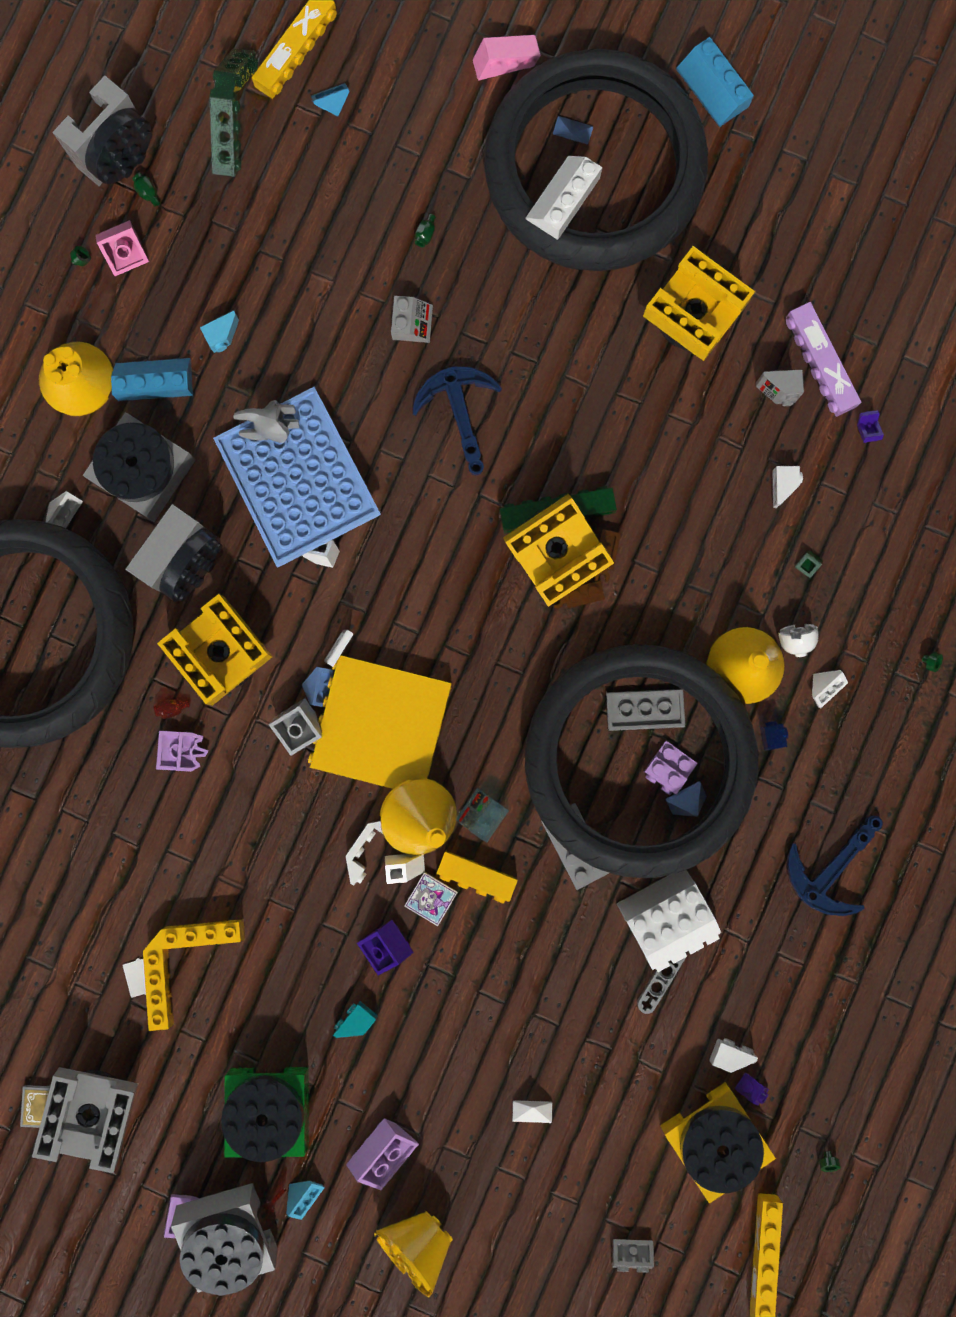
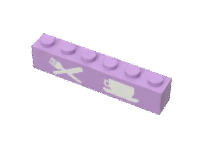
M811 302L790 311L786 316L787 327L790 330L792 329L795 335L794 340L801 347L803 358L806 363H809L811 374L820 385L821 394L826 396L829 402V410L837 417L856 408L862 402Z

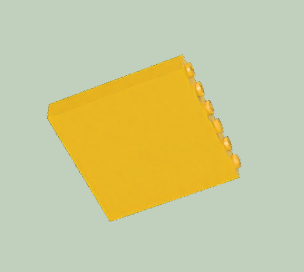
M340 655L332 668L335 670L334 676L330 677L328 682L329 696L324 698V715L321 714L318 721L322 737L313 742L315 749L314 752L310 753L308 763H311L310 768L392 789L407 780L428 779L452 684Z

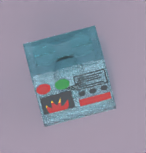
M477 788L457 816L456 821L487 843L509 810Z

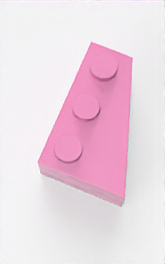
M535 35L483 38L473 58V64L479 81L534 67L541 55Z

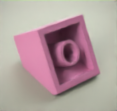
M130 220L96 234L97 244L114 276L149 262Z

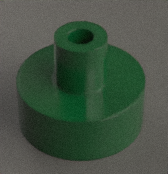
M76 246L70 252L71 262L74 265L85 266L91 260L89 252L82 246Z
M932 652L930 656L924 655L922 658V662L927 663L926 669L932 672H937L943 661V655L937 652Z
M831 1151L824 1152L825 1158L819 1160L821 1171L834 1172L841 1169L839 1159L833 1157Z

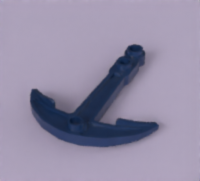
M447 368L429 378L419 390L413 406V415L417 416L423 406L433 399V395L446 391L462 438L461 444L466 461L469 463V472L477 476L483 472L484 465L480 460L481 454L476 437L472 433L461 386L475 384V387L489 388L499 393L502 388L492 377L474 368ZM449 376L454 378L452 382L447 381ZM472 447L475 451L473 453H469L467 451L468 448ZM478 465L480 469L474 471L473 466Z
M878 816L867 817L865 825L859 826L848 839V843L812 881L803 873L805 869L799 858L797 845L791 844L787 858L789 879L796 894L806 905L826 915L836 916L852 915L865 909L864 905H851L837 900L833 901L826 896V892L856 854L862 851L873 839L875 831H879L882 828V819ZM874 820H877L878 822L877 827L873 826ZM862 834L865 835V841L863 842L860 840ZM813 892L815 898L811 900L809 895Z

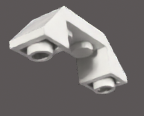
M381 821L368 823L346 855L350 884L353 886L357 882L361 883L367 875L364 872L366 867L354 858L359 859L365 850L363 845L366 841L370 843L376 834L373 831L374 829L382 833Z

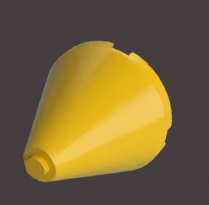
M749 627L736 628L721 635L710 648L706 665L718 673L736 692L742 704L760 702L769 697L780 685L784 674V658L778 644L765 632Z
M426 778L413 781L407 780L393 788L383 801L380 810V827L386 840L396 850L409 855L427 854L442 846L452 834L457 819L456 805L451 794L438 782Z

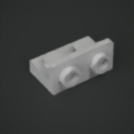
M613 1239L612 1267L617 1268L618 1272H629V1268H637V1272L648 1273L649 1269L654 1267L653 1241Z

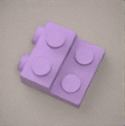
M665 741L643 772L647 774L645 778L655 784L657 781L661 784V789L668 795L672 793L677 795L698 763L668 741Z

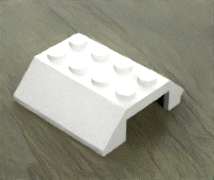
M687 870L670 874L617 903L652 970L656 969L657 972L669 967L668 961L671 960L674 964L687 957L685 952L689 951L690 954H693L704 948L703 942L709 945L720 939L718 934L721 931L716 919Z

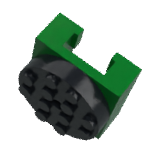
M285 1067L284 1073H254V1068H231L226 1073L225 1105L221 1118L222 1131L225 1137V1157H243L255 1162H268L280 1157H305L309 1148V1067ZM259 1115H265L268 1121L264 1123V1121L260 1120Z

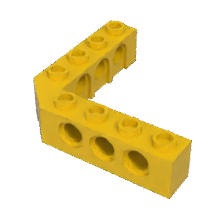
M244 919L167 926L158 932L143 950L149 1031L166 1030L174 1025V1016L171 1013L170 1002L172 993H170L168 949L241 942L245 939Z

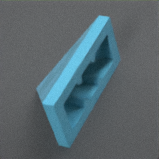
M312 1181L289 1184L286 1214L289 1217L302 1220L325 1188L324 1185Z

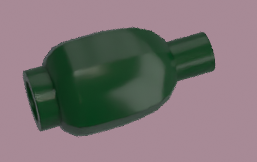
M142 173L136 174L132 178L134 181L133 187L144 200L151 201L154 207L158 206L160 201L156 197L157 189L149 177L142 175Z
M429 214L427 220H423L417 227L414 236L417 246L423 248L430 243L435 231V215Z

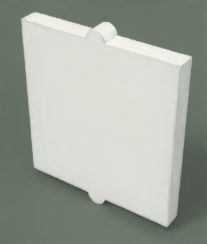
M137 958L136 961L123 964L131 998L143 994L146 995L143 959Z

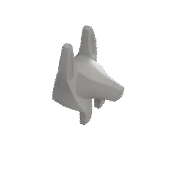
M276 400L269 402L263 409H244L235 412L233 415L234 419L247 420L254 423V429L239 431V436L252 440L262 441L269 439L284 443L288 438L289 429L300 427L299 420L283 418L285 414H295V406L280 404Z

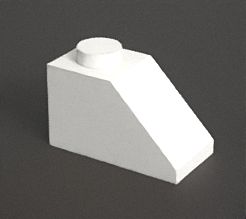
M776 466L772 470L773 508L781 505L802 483L803 474L800 472V466Z
M331 540L302 556L315 564L333 568L340 551L335 542Z

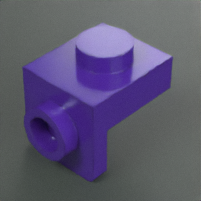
M878 410L867 411L859 416L857 427L863 443L883 439L884 434L878 422L880 415Z
M748 1073L743 1075L735 1087L736 1091L755 1105L763 1104L768 1097L767 1092L769 1089Z

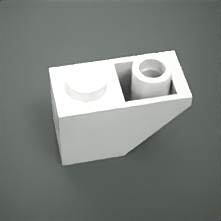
M424 854L385 856L387 884L407 882L425 872Z
M724 1038V1040L717 1039L709 1061L713 1066L732 1073L757 1062L758 1057L753 1053V1049L742 1046V1048L737 1047L735 1042Z

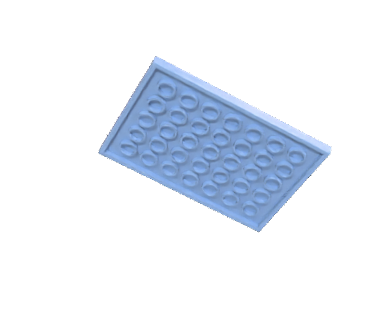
M315 387L281 403L294 405L296 409L295 414H285L283 418L297 419L300 424L299 428L289 429L288 438L284 443L269 439L262 441L252 440L239 436L240 430L255 428L254 423L251 421H246L213 438L277 567L381 515Z

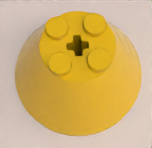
M85 342L63 344L44 356L39 373L41 393L47 403L61 413L70 416H83L93 413L101 408L109 399L108 396L112 389L111 375L113 366L108 357L99 348Z
M425 1211L379 1229L374 1235L379 1236L376 1239L403 1275L407 1272L412 1280L411 1283L425 1296L430 1297L433 1294L453 1238L447 1231L443 1232L440 1226L442 1224L434 1215L431 1216Z

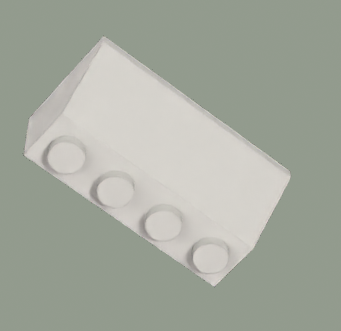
M568 156L527 215L526 220L558 240L599 181L602 167L587 157Z

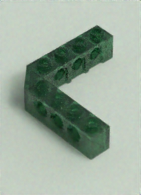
M233 48L213 72L215 86L210 90L209 96L212 174L235 177L237 172L241 170L242 163L241 159H239L241 140H238V133L241 128V123L238 120L240 101H237V93L244 87V84L248 82L249 78L258 68V59L255 58V51ZM222 112H226L229 115V119L225 118ZM223 131L227 132L230 138L224 136ZM224 150L229 152L231 157L226 156Z

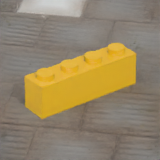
M446 850L436 873L444 881L450 882V880L458 882L457 885L464 889L472 887L476 889L475 892L482 896L492 895L494 900L500 903L510 902L518 881L513 876Z

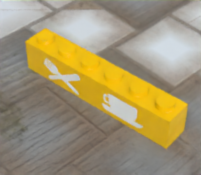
M309 0L251 77L255 88L271 99L281 92L284 83L292 77L295 68L302 64L304 56L313 49L315 41L324 34L327 25L335 19L337 11L333 0Z
M758 1193L750 1317H775L783 1202L778 1195Z

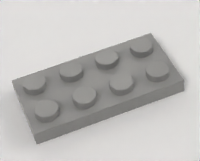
M576 803L570 805L585 823ZM542 822L576 890L609 874V872L590 866L567 851Z

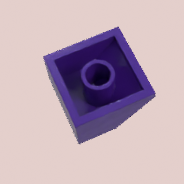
M393 920L357 942V945L378 976L399 965L414 953Z

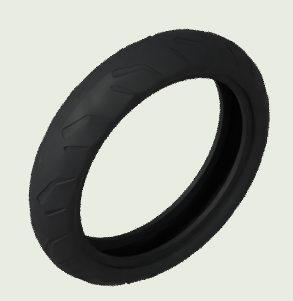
M589 49L569 52L549 59L536 66L517 81L503 98L492 119L485 145L484 168L489 194L497 212L510 232L524 246L540 257L563 267L589 271L616 270L632 266L655 255L684 230L695 213L703 195L708 172V147L704 127L696 107L689 96L670 75L653 63L626 52ZM604 90L632 98L646 107L659 120L672 143L676 163L675 181L671 192L661 206L643 221L623 230L609 233H587L566 227L558 240L526 220L534 204L527 196L519 180L515 164V152L519 139L531 119L550 102L578 91Z
M17 519L0 521V557L14 553H40L59 559L75 572L86 587L95 609L97 620L96 646L84 676L71 692L60 701L32 714L22 716H5L0 714V747L5 748L43 745L62 739L86 725L105 708L120 686L129 666L133 649L134 626L131 605L127 591L110 562L89 541L76 533L55 524L36 520Z
M630 644L606 649L590 655L571 666L550 686L537 706L528 730L525 745V774L529 793L536 811L549 832L567 851L590 866L605 872L625 877L656 878L679 873L703 862L729 841L750 809L757 785L759 752L753 725L747 710L736 692L718 673L693 656L677 650L655 645ZM647 677L678 686L693 696L705 708L719 732L724 753V772L717 798L708 813L695 827L673 840L656 845L634 846L604 837L584 823L575 813L560 785L556 763L557 746L566 718L576 704L587 694L614 680Z

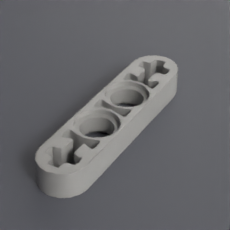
M685 958L676 962V966L668 961L672 968V973L668 976H664L661 971L657 972L655 970L637 1001V1006L642 1013L650 1014L655 1010ZM654 982H659L662 985V989L658 993L651 990ZM647 992H649L652 996L656 997V999L654 1000L651 997L649 1001L651 1007H645L644 1009L642 1001H647L650 996L647 995Z

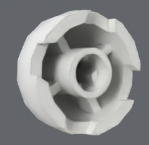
M804 624L805 628H795V625L780 629L779 640L782 648L790 654H795V657L806 656L818 643L817 626Z

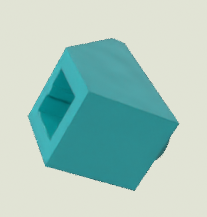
M361 1001L357 1005L353 1003L346 1012L348 1014L346 1019H340L334 1026L336 1031L333 1036L341 1038L364 1035L376 1021L378 1015Z

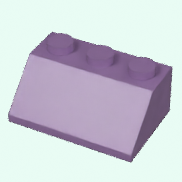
M384 1118L352 1156L346 1166L356 1181L382 1190L419 1144L396 1123Z

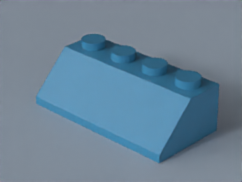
M710 37L695 46L676 68L719 127L747 109L751 104L754 95Z
M191 358L116 363L111 375L112 395L118 401L193 396Z

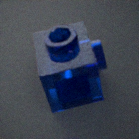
M777 721L766 722L765 727H760L764 750L788 747L786 740L788 739V730L783 724H777Z

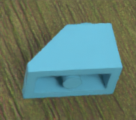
M234 311L200 327L213 353L222 352L227 349V346L231 345L239 322Z

